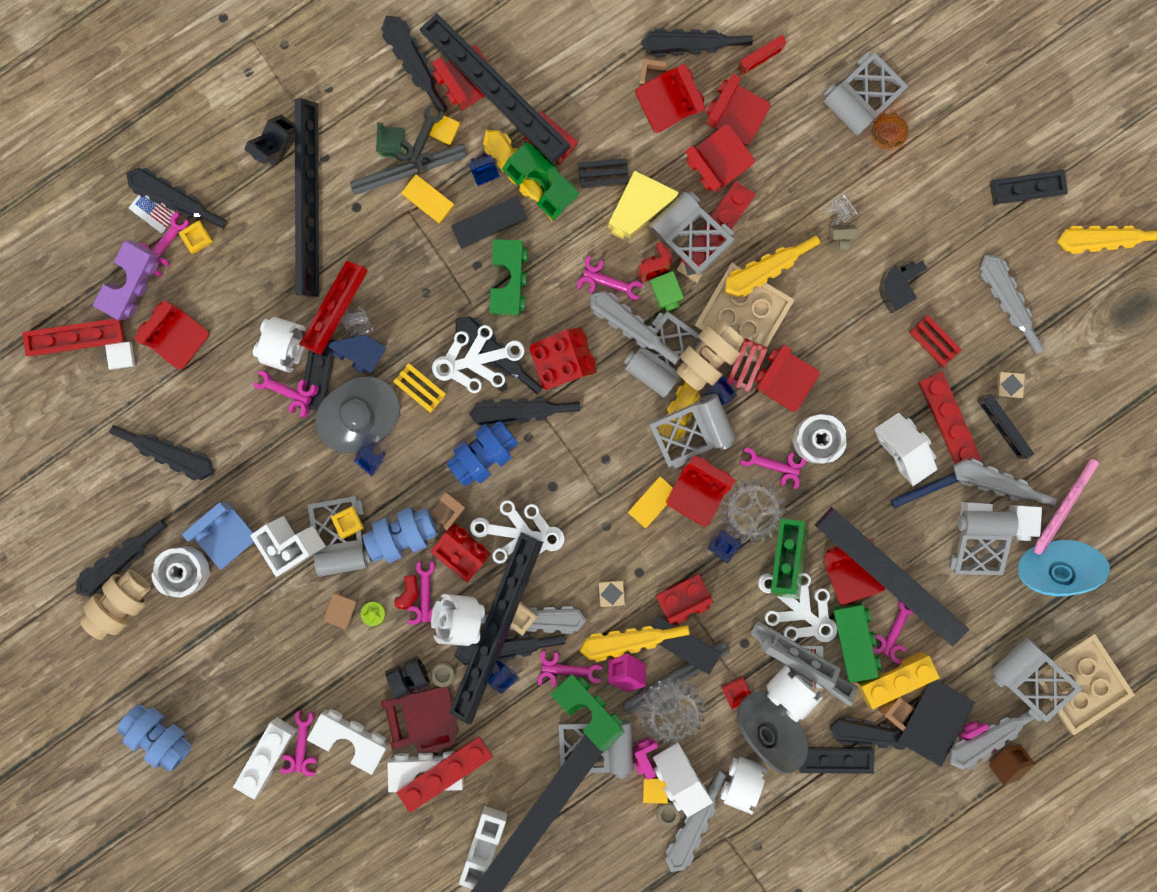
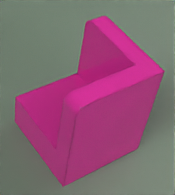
M629 654L608 660V683L625 692L645 687L646 664Z

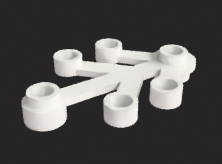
M483 325L478 329V336L465 358L455 360L461 347L470 340L467 332L459 331L455 334L454 343L447 355L441 356L434 361L432 371L440 380L445 381L452 378L466 386L471 393H477L482 388L481 380L478 378L471 379L458 370L469 368L491 381L494 387H501L506 381L505 375L501 372H494L482 364L503 358L517 361L523 357L525 348L520 341L513 340L505 348L479 354L486 340L490 339L493 335V329L489 325ZM483 328H487L490 331L488 337L482 336L481 330ZM459 334L466 336L464 343L458 341ZM518 346L520 349L519 354H513L511 347ZM442 364H447L449 366L448 372H443L441 370ZM494 376H501L502 383H495ZM472 381H476L479 384L477 390L471 388L470 384Z
M511 500L503 501L500 510L504 515H508L516 528L493 525L483 517L474 519L470 525L471 533L476 537H484L487 534L515 538L503 548H497L494 551L493 559L496 563H504L507 557L513 553L521 532L544 542L540 553L545 550L556 551L564 543L563 532L557 527H549L540 515L538 506L535 504L527 505L524 514L527 518L533 519L541 532L530 530L516 511L515 504ZM505 503L512 505L510 512L504 511L503 505ZM529 507L536 509L534 516L527 513ZM476 524H483L484 531L478 532L475 528ZM549 535H555L557 541L549 543L547 538ZM498 551L503 552L505 558L502 560L497 559L496 553Z
M764 573L758 578V587L765 593H772L771 587L766 588L764 585L766 580H772V574ZM803 573V576L807 578V582L801 586L800 603L794 598L778 597L793 611L776 612L769 610L765 613L764 620L770 626H775L779 622L806 620L812 626L801 628L787 626L783 630V636L787 637V631L793 629L795 635L791 638L787 637L792 641L797 640L798 637L815 636L821 642H829L837 634V626L828 616L827 602L830 599V594L824 588H818L814 592V599L818 602V617L811 613L808 586L811 583V578L808 574ZM821 591H824L826 594L823 600L818 599V594ZM770 614L776 615V620L774 622L768 621V616ZM823 626L829 627L827 634L821 633Z

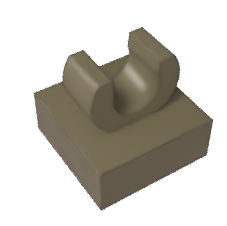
M854 225L829 226V236L836 240V248H839V251L849 250V239H858V228Z

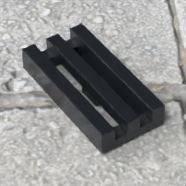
M627 159L579 163L581 189L628 185L629 183ZM622 166V169L584 172V169ZM623 175L621 179L585 182V178Z

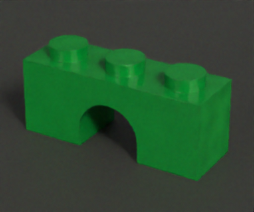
M528 141L511 155L502 167V170L518 186L526 180H535L542 186L544 194L537 202V205L553 221L580 194L574 185L568 182L558 172L557 168L550 164L541 155L540 151Z
M493 239V267L505 268L511 273V280L506 287L500 289L491 288L490 314L493 316L520 317V311H525V296H521L522 286L526 287L527 272H522L523 262H527L528 248L524 247L522 240Z
M571 674L550 695L571 716L581 708H589L591 710L592 720L583 732L599 750L605 752L625 733L621 727L623 721L614 712L610 715L604 709L607 704L598 694L593 697L588 691L591 686L582 677L577 679Z

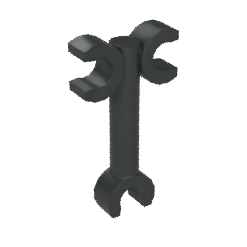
M432 105L426 107L423 112L425 122L414 146L412 147L407 141H402L400 146L406 149V155L397 152L394 156L399 161L407 160L415 165L416 169L421 173L428 171V168L422 165V159L430 162L434 158L429 153L421 154L434 124L442 120L444 112L440 111L436 118L432 117L430 114Z

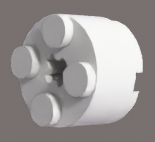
M273 317L270 320L264 319L260 328L262 334L259 342L254 346L253 356L258 357V361L261 364L289 373L292 372L294 369L290 367L293 363L298 364L304 352V348L299 343L303 338L302 331L306 332L305 326L278 317Z
M825 414L806 417L797 425L792 442L798 455L806 461L818 464L835 461L843 454L847 443L846 430L843 424L833 416ZM816 435H823V444L816 443Z
M181 546L162 552L155 559L152 572V580L155 587L162 594L172 597H184L199 591L210 577L209 564L206 557L192 546ZM181 568H182V569H183V573H182V575L180 576L178 572H179V571L181 570Z
M451 594L441 595L443 599L436 601L431 617V628H436L437 635H433L435 641L439 644L461 646L477 644L480 639L481 619H483L485 614L484 606L479 605L474 597Z
M786 664L767 684L768 698L777 706L781 703L787 709V715L795 722H798L800 719L803 720L824 698L820 691L815 693L811 689L814 684L805 675L793 668L790 670V667Z
M741 756L738 759L733 758L729 768L731 779L730 782H724L720 799H723V803L753 814L752 806L756 807L765 782L762 779L764 775L762 772L767 774L768 767Z

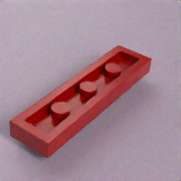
M735 181L711 215V218L720 226L725 224L732 229L756 194ZM707 222L702 230H707ZM697 235L692 247H707V235ZM710 235V247H719L724 241L721 235ZM692 252V261L697 266H700L706 260V252ZM682 259L680 260V262H683V263H685L687 266H689V265H688L686 262H684Z
M349 261L345 262L300 341L299 345L316 354H322L367 274V269Z
M115 318L22 332L25 356L27 357L125 342L123 321Z
M943 372L919 381L918 384L954 464L964 459L970 460L972 458L982 461Z
M479 735L398 789L396 793L409 813H411L492 759L493 755Z

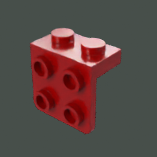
M475 45L471 46L487 62L479 48ZM440 57L432 62L435 69L432 72L434 78L439 85H445L448 90L445 93L453 106L457 104L461 112L485 97L449 61L444 64Z
M685 63L669 69L635 89V95L655 133L662 132L682 119L698 114L706 109L704 97L697 90L693 81V74L686 67Z
M732 74L729 81L724 79L717 91L721 94L718 101L712 100L706 111V114L709 115L706 124L716 130L720 129L723 125H730L742 143L748 146L768 113L770 103L739 86L741 78Z
M728 124L723 125L697 147L692 145L685 151L688 156L685 159L693 171L698 169L703 176L700 178V181L708 191L712 189L714 192H719L755 163L753 156Z
M164 300L163 303L160 302L154 307L151 318L138 327L136 331L138 334L134 339L139 344L153 349L176 369L182 370L206 342L210 333L174 303Z
M582 327L567 329L530 345L529 350L543 389L549 390L575 379L597 373L595 359L590 353L587 336L583 332Z
M782 345L778 349L775 347L767 359L770 363L766 369L762 368L754 380L757 382L754 389L791 412H796L818 379L819 371L791 354L792 349Z
M693 455L684 465L666 500V504L701 526L707 527L711 523L724 495L733 488L736 479L732 478L727 471L710 465L706 459Z
M835 546L827 550L822 562L841 605L884 592L886 588L840 547Z

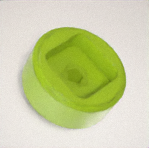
M368 602L361 609V619L368 626H377L384 621L386 609L380 602Z

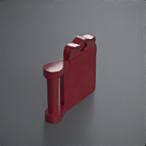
M448 686L412 693L399 700L395 697L381 701L382 708L386 709L392 737V741H390L391 749L416 744L419 753L429 751L438 753L445 747L454 745V734H457L458 728L455 716L449 713L452 707V700ZM402 704L409 735L407 738H402L395 709L396 705Z

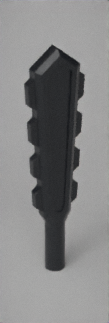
M386 16L381 28L383 31L382 37L388 45L393 46L392 51L397 59L403 61L402 66L405 71L413 75L411 80L415 86L421 87L423 91L427 92L438 112H446L448 108L435 88L433 71L431 68L426 67L427 60L423 53L418 52L419 45L415 38L410 37L411 30L406 21H402L400 17Z
M655 28L654 31H649L642 40L641 45L649 55H654L655 57H665L668 53L680 56L684 55L685 52H690L692 55L700 54L704 50L708 53H716L718 49L726 46L752 45L753 37L752 35L726 36L718 33L716 30H708L706 33H702L697 29H691L690 32H684L683 29H673L672 32H667L665 29Z
M136 168L126 173L128 186L133 190V193L142 197L147 195L151 201L157 204L165 203L166 208L172 211L180 210L181 215L187 218L192 216L203 218L222 229L226 228L227 220L206 210L200 204L197 197L193 195L187 196L185 190L178 186L171 187V182L162 177L156 178L155 173L151 170Z
M470 316L456 318L455 333L459 331L467 332L470 340L466 345H473L478 336V329L483 324L477 318H471ZM482 329L481 334L484 337H488L490 331ZM459 334L458 339L464 343L466 336ZM493 334L490 339L486 340L479 354L502 349L506 346L503 343H497L496 336ZM508 358L488 362L492 366L498 365L500 372L505 376L511 375L514 378H518L535 394L538 395L542 391L543 387L523 370V367L520 365V359L512 361Z
M536 398L534 402H530L528 399H519L517 402H512L511 399H501L500 402L487 399L477 403L469 415L478 425L487 424L488 427H492L500 421L504 425L513 424L515 420H518L520 423L529 422L531 418L540 421L545 420L547 416H551L554 413L581 411L580 402L552 403L545 401L544 398Z
M115 425L110 428V434L132 443L139 449L140 454L146 457L153 456L156 462L160 464L167 463L170 469L176 472L183 471L186 477L194 481L197 479L204 480L215 474L212 461L203 453H191L189 448L181 445L175 447L173 442L165 439L159 441L157 436L147 434L146 436L136 435Z
M160 520L143 535L126 539L122 542L121 548L115 547L109 552L107 558L102 557L97 560L93 568H86L82 571L79 578L76 579V594L88 597L100 594L103 591L102 586L113 574L119 575L120 571L127 570L131 566L133 559H139L143 555V550L148 542L167 528V524Z
M520 634L518 638H514L512 635H507L496 662L500 658L506 660L515 659L516 655H521L522 657L531 656L532 652L537 651L539 648L564 645L565 636L537 638L534 636L530 637L528 634H523V636ZM476 644L469 646L460 645L454 656L462 664L468 665Z
M845 716L844 718H838L829 727L835 739L843 745L859 743L860 746L865 747L876 744L878 748H888L889 746H893L898 750L905 748V746L896 741L902 730L899 727L893 729L889 724L881 723L875 725L873 721L869 720L858 722L856 718Z

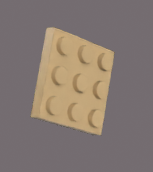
M731 263L694 327L702 331L709 325L713 329L723 319L744 340L746 338L767 347L793 304L794 299L767 283L761 287L755 286L753 292L745 297L740 296L737 298L724 293L726 278L729 277L730 272L738 268L742 269ZM743 343L737 348L738 352H740ZM747 345L744 357L748 358L752 347ZM758 349L756 350L754 357L752 359V361L755 363L757 362L758 357L761 353V351Z
M1094 633L1086 635L1051 658L1083 688L1057 713L1072 735L1079 733L1135 696ZM1047 662L1038 668V677H1053L1052 667ZM1038 681V685L1044 694H1053V681ZM1057 682V694H1067L1074 688L1069 682ZM1048 699L1053 706V699Z

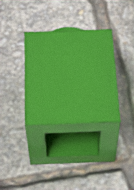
M673 271L650 280L649 285L659 310L665 308L668 312L680 307L679 302H682L684 297Z

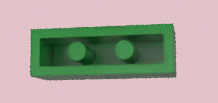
M780 518L771 592L775 596L800 599L809 526L805 521Z
M862 602L832 607L849 683L879 678L878 670H882L879 655L874 656L872 646H877L874 631L869 632L867 622H872L869 608H864Z

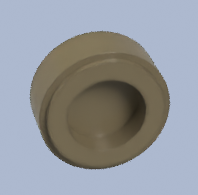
M439 662L432 668L430 676L436 686L447 687L455 679L456 672L450 663Z
M668 801V804L660 803L658 805L656 818L659 824L664 827H673L679 822L681 814L680 811H677L672 801Z

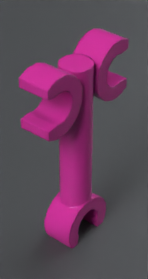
M177 212L174 213L170 219V228L152 251L161 256L178 232L190 226L191 223L186 220L182 225H178V219H180L181 215ZM140 243L141 245L151 250V248L148 245ZM159 257L158 265L163 263L168 267L170 266L169 261ZM158 269L154 272L157 276L162 277L163 275Z
M591 256L586 258V269L583 277L577 283V289L580 290L581 285L584 282H588L591 285L589 290L591 294L594 292L595 282L627 293L631 300H638L639 296L632 294L631 289L633 287L642 289L643 284L641 282L634 281L629 284L598 273L603 267V261L600 260L599 265L594 268L589 264Z
M258 371V374L264 377V382L262 384L253 383L255 388L261 390L269 388L295 400L289 405L288 411L295 413L297 407L300 406L301 412L299 416L303 418L308 416V405L311 402V397L317 394L319 386L312 385L307 392V381L301 380L298 383L297 391L272 380V376L268 372Z
M743 448V451L749 453L751 458L747 462L740 460L739 463L741 465L751 466L755 464L785 473L780 479V485L784 486L786 480L791 478L794 482L792 489L799 487L798 476L800 468L806 464L805 459L801 458L800 462L795 464L792 460L794 453L790 452L786 458L788 464L758 456L750 448Z
M418 561L416 564V570L421 575V608L416 605L408 608V611H415L418 615L417 619L408 620L410 625L418 624L420 621L431 622L433 608L430 610L431 574L435 570L434 561L430 562V569L428 571L422 569V561Z
M898 600L900 611L886 640L881 635L874 634L875 638L880 641V645L872 648L874 653H883L889 656L893 662L900 664L901 660L896 658L894 654L897 650L906 652L907 649L895 643L908 615L914 612L910 609H905L904 604Z
M542 650L540 659L543 664L542 672L538 676V685H542V679L548 676L552 680L551 687H554L556 684L555 674H573L574 676L588 677L593 683L601 682V678L594 677L592 672L595 669L602 670V665L595 663L589 668L556 664L559 657L558 651H555L552 660H547L545 658V650Z
M301 710L296 712L294 719L299 725L296 754L294 756L287 753L282 756V760H288L291 763V767H282L281 773L289 774L294 770V772H303L308 777L316 774V770H310L307 765L308 763H316L318 758L310 756L305 759L308 726L315 718L314 712L309 713L308 720L306 721L301 718Z

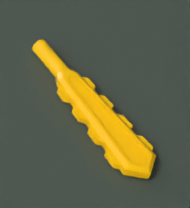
M486 130L483 140L484 151L490 158L497 160V166L504 172L502 167L518 149L512 148V141L506 133H502L500 130ZM508 176V179H509L513 184H516V183ZM526 180L520 185L519 191L524 197L529 196L530 199L538 202L543 196L541 185L535 180Z
M1071 226L1063 231L1056 242L1065 252H1070L1071 254H1080L1084 250L1099 252L1102 248L1116 250L1119 246L1127 249L1133 248L1142 241L1157 240V231H1142L1135 229L1133 226H1123L1122 229H1118L1117 226H1107L1105 229H1102L1100 226H1089L1088 229H1084L1082 226Z
M814 236L796 247H781L775 251L774 255L767 254L761 257L759 262L752 261L746 264L743 270L738 268L730 272L729 277L726 278L724 293L737 298L749 295L753 292L755 286H763L767 283L769 277L774 279L781 274L782 269L788 270L794 266V261H796L799 255L820 244L819 238Z
M684 380V385L679 386L675 393L677 396L676 400L671 401L667 408L668 414L695 403L700 399L699 390L697 391ZM693 412L683 415L680 424L685 425L687 421L691 420ZM664 423L659 426L658 432L669 437L674 426ZM677 428L673 439L679 441L680 438L684 437L686 430Z
M688 625L665 630L647 626L643 627L641 631L633 628L627 629L625 633L612 631L606 636L602 633L591 634L590 638L585 639L580 652L590 661L600 662L606 660L610 655L616 658L624 655L626 651L632 654L640 652L642 647L647 649L656 648L657 644L665 639L690 635Z

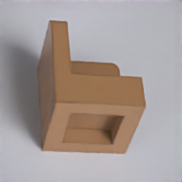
M643 59L639 86L666 72L667 62Z
M446 492L431 512V515L444 525V529L448 530L467 506L450 492Z
M334 592L323 621L343 629L349 628L354 618L352 614L357 602L342 596V592Z
M898 697L881 705L878 711L904 731L906 727L902 723L914 708L901 697Z

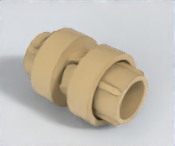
M723 319L713 329L707 325L698 335L703 342L696 349L689 345L679 356L684 362L678 367L676 372L697 391L701 390L707 382L713 386L723 375L718 368L725 361L732 365L741 355L737 348L744 342V338Z
M128 570L123 576L113 574L102 586L104 595L94 594L83 605L85 615L80 620V624L88 634L99 640H102L107 634L118 635L129 623L127 614L136 616L147 605L148 602L145 595L151 590V586L137 572Z

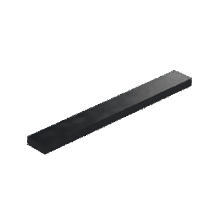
M438 13L419 29L421 34L552 164L571 148L570 144Z
M298 98L295 99V289L298 296L319 297L318 103Z
M832 506L814 524L952 647L970 630Z
M521 532L481 631L479 642L476 644L449 712L466 724H472L544 543L527 533Z
M586 734L471 892H502L603 753Z

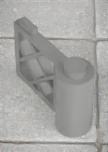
M867 52L856 63L859 67L838 87L833 84L823 94L826 97L823 102L856 136L862 133L908 87L875 52L872 55ZM871 62L879 68L880 76L868 75V65ZM852 80H863V91H855L849 83ZM868 80L880 81V92H868ZM885 81L893 82L899 89L895 93L885 92ZM868 97H880V108L877 111L868 104Z
M683 191L648 226L662 242L666 243L700 275L735 242L734 238H732L735 233L727 225L723 224L720 226L698 205L700 200L693 192L687 193ZM701 216L707 222V230L693 231V223ZM707 235V247H692L693 236ZM710 235H721L726 240L720 247H710ZM679 236H689V247L679 248L674 241ZM692 252H706V260L700 266H697L692 261Z
M666 312L664 315L659 313L651 324L655 327L656 334L658 331L660 332L659 339L664 345H666V339L678 338L680 351H674L677 355L685 351L682 337L691 336L697 340L698 343L694 349L703 342L698 337L699 334L669 312ZM666 320H669L676 326L677 334L664 336L662 326ZM641 347L637 353L632 351L624 361V364L627 365L625 370L665 398L680 377L676 372L677 370L669 365L667 358L661 354H653L646 349L647 347Z
M717 394L706 395L689 406L649 422L668 467L673 465L675 469L685 465L688 462L687 459L693 455L696 456L712 448L727 449L733 445V441L736 439ZM693 412L695 417L692 428L680 424L682 416ZM667 423L674 427L670 436L667 437L659 434L657 426ZM697 424H698V426H699V428H700V431H699V430H696ZM677 428L690 432L685 443L673 439ZM693 434L703 436L706 444L699 447L689 445ZM662 440L667 441L666 446L664 445ZM671 443L683 447L681 454L670 458L667 452Z
M356 496L308 504L310 525L315 528L318 535L320 536L325 529L335 536L329 545H326L325 548L314 554V565L318 577L368 568V563L372 562L364 546L362 530L356 532L357 540L347 542L341 539L338 533L336 534L327 527L332 520L331 516L337 514L342 504L352 503L359 518L361 515H364L362 500L357 501ZM330 506H336L334 510L329 508ZM326 508L331 512L324 524L316 520L315 509ZM338 539L343 542L335 544Z
M963 511L962 515L958 516V529L962 531L957 554L951 556L950 570H953L954 574L1003 575L1012 537L1016 536L1018 532V516L1016 512ZM967 539H978L980 541L971 549L966 546ZM995 540H1004L1003 544L996 549L989 545ZM986 547L990 553L979 559L975 554ZM970 557L976 561L970 566H962V562ZM995 557L999 560L997 567H987L985 565Z
M1027 636L991 670L994 674L991 678L1000 687L1006 685L1030 707L1028 712L1038 722L1043 719L1047 723L1083 689ZM1047 662L1052 667L1053 677H1038V668ZM1024 681H1034L1035 694H1024L1018 687ZM1038 681H1053V694H1039ZM1057 682H1069L1074 687L1067 694H1057ZM1029 698H1035V704ZM1039 698L1053 699V707L1046 714L1039 708Z
M622 720L623 724L621 727L625 733L601 754L604 757V766L593 765L588 773H612L615 775V778H627L629 773L634 772L631 721ZM590 722L559 723L560 767L566 761V756L575 749L576 745L585 735L580 729H585ZM565 729H574L581 737L572 745L565 738Z

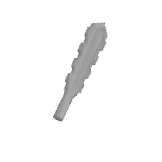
M984 255L979 267L981 278L991 286L990 292L993 297L1000 300L999 306L1002 311L1009 314L1008 320L1011 325L1016 326L1024 333L1035 354L1042 352L1045 349L1032 328V313L1029 308H1025V299L1022 293L1017 292V284L1014 278L1009 276V268L1006 262L998 256Z
M604 290L591 293L590 307L594 315L600 319H607L608 324L614 329L620 328L623 330V335L627 338L636 339V344L640 347L656 350L674 365L681 359L679 355L660 341L656 335V330L652 326L644 325V320L639 315L634 316L626 304H620L618 298L612 292L607 293Z
M974 458L970 460L964 459L953 465L956 479L960 480L963 485L970 487L976 485L978 489L986 492L993 490L999 496L1007 494L1010 499L1016 501L1032 499L1051 507H1055L1057 504V498L1033 490L1026 480L1021 478L1015 480L1012 474L1007 472L999 473L997 468L990 465L985 467L981 461Z
M554 606L544 607L543 610H538L536 607H528L538 617L527 631L536 632L538 629H542L544 632L554 633L555 630H560L562 634H572L574 631L578 632L587 619L579 609H574L573 606H562L561 609H555ZM484 614L481 623H485L488 614Z
M1028 711L1017 718L1004 717L999 720L998 725L991 724L988 730L969 740L962 739L954 743V747L950 749L948 764L962 770L965 768L971 769L977 765V760L980 758L986 759L990 756L993 749L999 750L1005 746L1006 740L1012 741L1017 738L1018 732L1021 731L1023 726L1035 718Z
M718 771L708 790L713 803L689 817L686 816L684 827H680L675 834V842L670 843L666 849L667 855L665 859L671 872L685 870L687 866L691 865L694 859L693 851L699 848L702 841L700 836L707 831L709 826L708 819L713 817L716 811L714 807L715 798L727 777V774L723 771Z

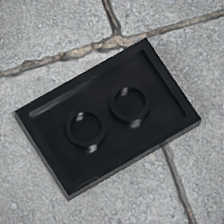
M938 680L928 683L904 725L906 728L904 731H901L896 741L937 766L942 767L975 702Z

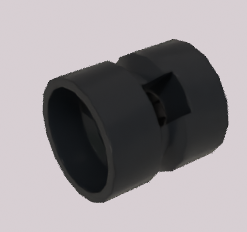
M418 656L404 662L403 667L397 665L385 671L389 687L398 700L410 695L412 689L419 691L430 686L428 673Z

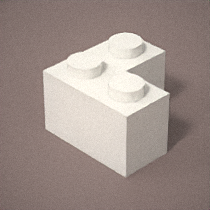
M898 412L874 429L880 444L894 457L899 472L913 486L937 470L934 461L936 456L929 447L931 445L930 439L924 432L919 433L911 419H905Z
M284 516L264 525L250 535L276 577L291 570L326 547L313 526L295 535Z
M679 743L653 757L657 765L653 769L660 781L665 780L667 786L664 787V791L678 812L683 810L686 816L689 817L713 803Z

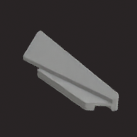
M757 621L750 634L759 640L765 653L807 676L842 703L849 706L853 704L858 687L839 676L841 668Z

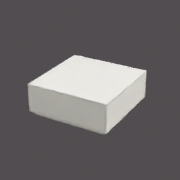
M132 342L105 345L109 370L136 366Z

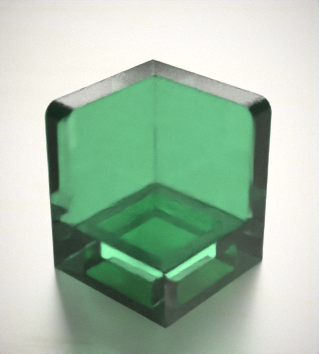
M377 122L376 152L380 157H394L397 152L404 155V147L400 146V143L405 141L404 128L385 127L382 122Z

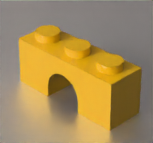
M921 651L902 660L901 665L886 673L878 672L879 678L858 681L856 683L865 703L871 709H874L939 679V675L930 656Z

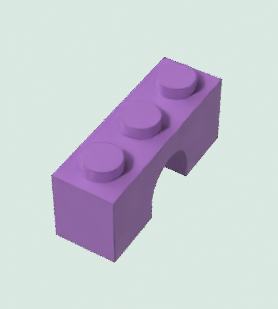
M124 241L114 263L125 270L127 275L126 283L122 288L115 284H103L93 306L117 320L131 318L137 310L136 303L139 297L148 288L147 281L150 275L154 274L158 268L157 261L160 255L136 241Z

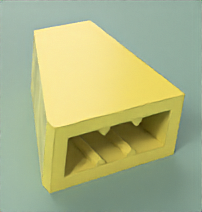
M634 171L608 223V228L611 229L613 235L624 239L625 236L631 238L666 209L677 198L678 192Z

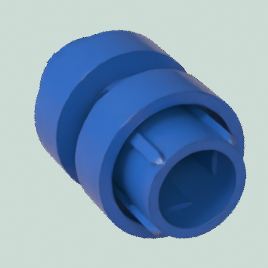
M501 421L495 423L490 428L487 424H484L474 432L477 437L475 442L469 445L464 440L453 449L456 456L448 461L447 466L464 486L471 484L474 480L481 484L492 475L488 469L490 466L497 462L502 467L513 458L509 452L517 447L519 443Z

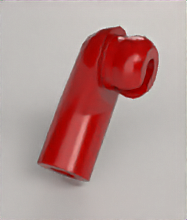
M416 575L404 576L406 590L401 596L395 598L394 604L396 608L406 610L418 598L419 592Z

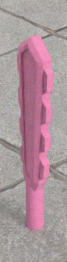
M1089 460L1037 540L1034 553L1039 555L1047 549L1099 465L1096 460Z

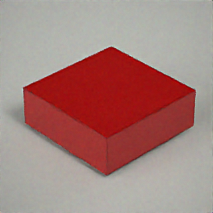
M743 676L721 686L731 709L738 707L740 702L747 695L751 694Z

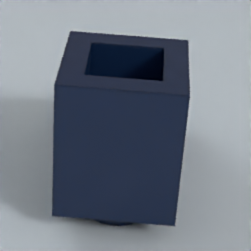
M365 334L332 341L328 346L332 349L330 352L332 355L342 361L345 357L353 362L352 367L363 374L366 370L370 373L373 371L386 350L385 346Z

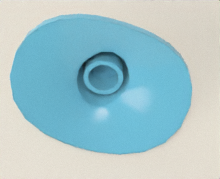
M1074 540L1051 541L1047 549L1039 555L1034 553V546L1020 558L1017 568L1018 576L1031 590L1051 596H1070L1089 592L1105 583L1110 574V564L1103 554L1085 543Z

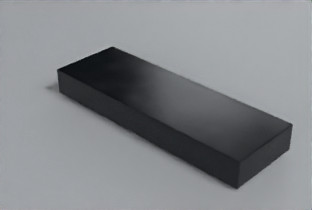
M1064 170L990 181L993 206L1068 194Z
M518 196L451 225L461 249L527 220V216Z
M330 339L321 355L308 351L304 380L307 381L306 391L308 392L312 385L319 386L317 394L311 397V402L308 405L309 410L317 411L328 394L334 355L330 353L332 349L328 346L330 342L336 340Z
M986 394L977 399L981 408L1018 459H1028L1034 455V452L992 394Z
M657 616L652 625L654 629L661 630L677 627L660 616ZM692 635L665 639L658 643L663 648L710 675L722 654Z
M808 747L806 761L799 771L800 773L874 774V749L872 747Z

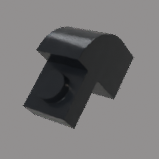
M282 114L269 119L261 136L247 141L244 150L251 154L258 162L263 164L269 162L272 165L277 164L295 141V124Z
M912 260L901 267V271L895 265L883 275L880 281L879 292L890 314L917 299L907 281L928 269L923 260L916 264Z

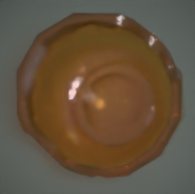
M881 112L874 119L871 137L878 147L886 150L897 149L908 139L909 128L907 123L897 113L885 114Z

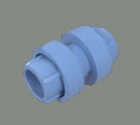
M411 506L397 512L398 520L392 523L388 517L373 522V530L363 534V541L371 559L377 562L385 558L388 563H392L403 558V550L408 547L414 553L429 547L428 540L438 535L435 522L429 510L424 508L416 512Z
M136 705L125 715L117 727L118 732L124 736L122 743L133 752L138 751L140 748L144 749L147 752L144 760L153 768L157 769L162 766L167 771H173L192 748L191 744L184 739L186 733L175 724H172L169 728L165 727L162 724L165 716L154 707L147 710L142 705Z

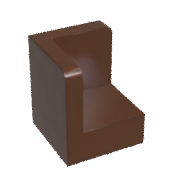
M1021 744L1004 748L989 764L1003 786L1019 781L1035 765Z

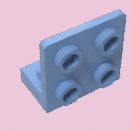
M228 501L219 502L182 534L188 542L196 541L219 569L226 567L254 543L250 536L254 532Z

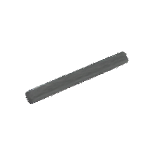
M458 144L432 153L431 155L434 158L430 162L422 159L421 162L424 167L430 170L465 158L467 153L464 145ZM406 162L350 182L353 193L357 195L421 172L416 169L415 165Z
M720 641L712 646V648L722 653L720 658L730 652L724 641ZM687 662L625 701L623 707L631 715L701 670Z

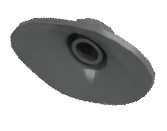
M366 376L352 379L333 390L320 404L316 414L318 435L327 446L335 451L354 453L370 448L385 438L397 423L400 413L398 396L391 386L378 378Z
M756 691L747 695L738 706L737 722L748 744L768 766L778 773L791 774L800 769L807 758L808 743L799 721L795 722L786 713L787 709L781 703L778 706L774 704L767 696L769 693Z

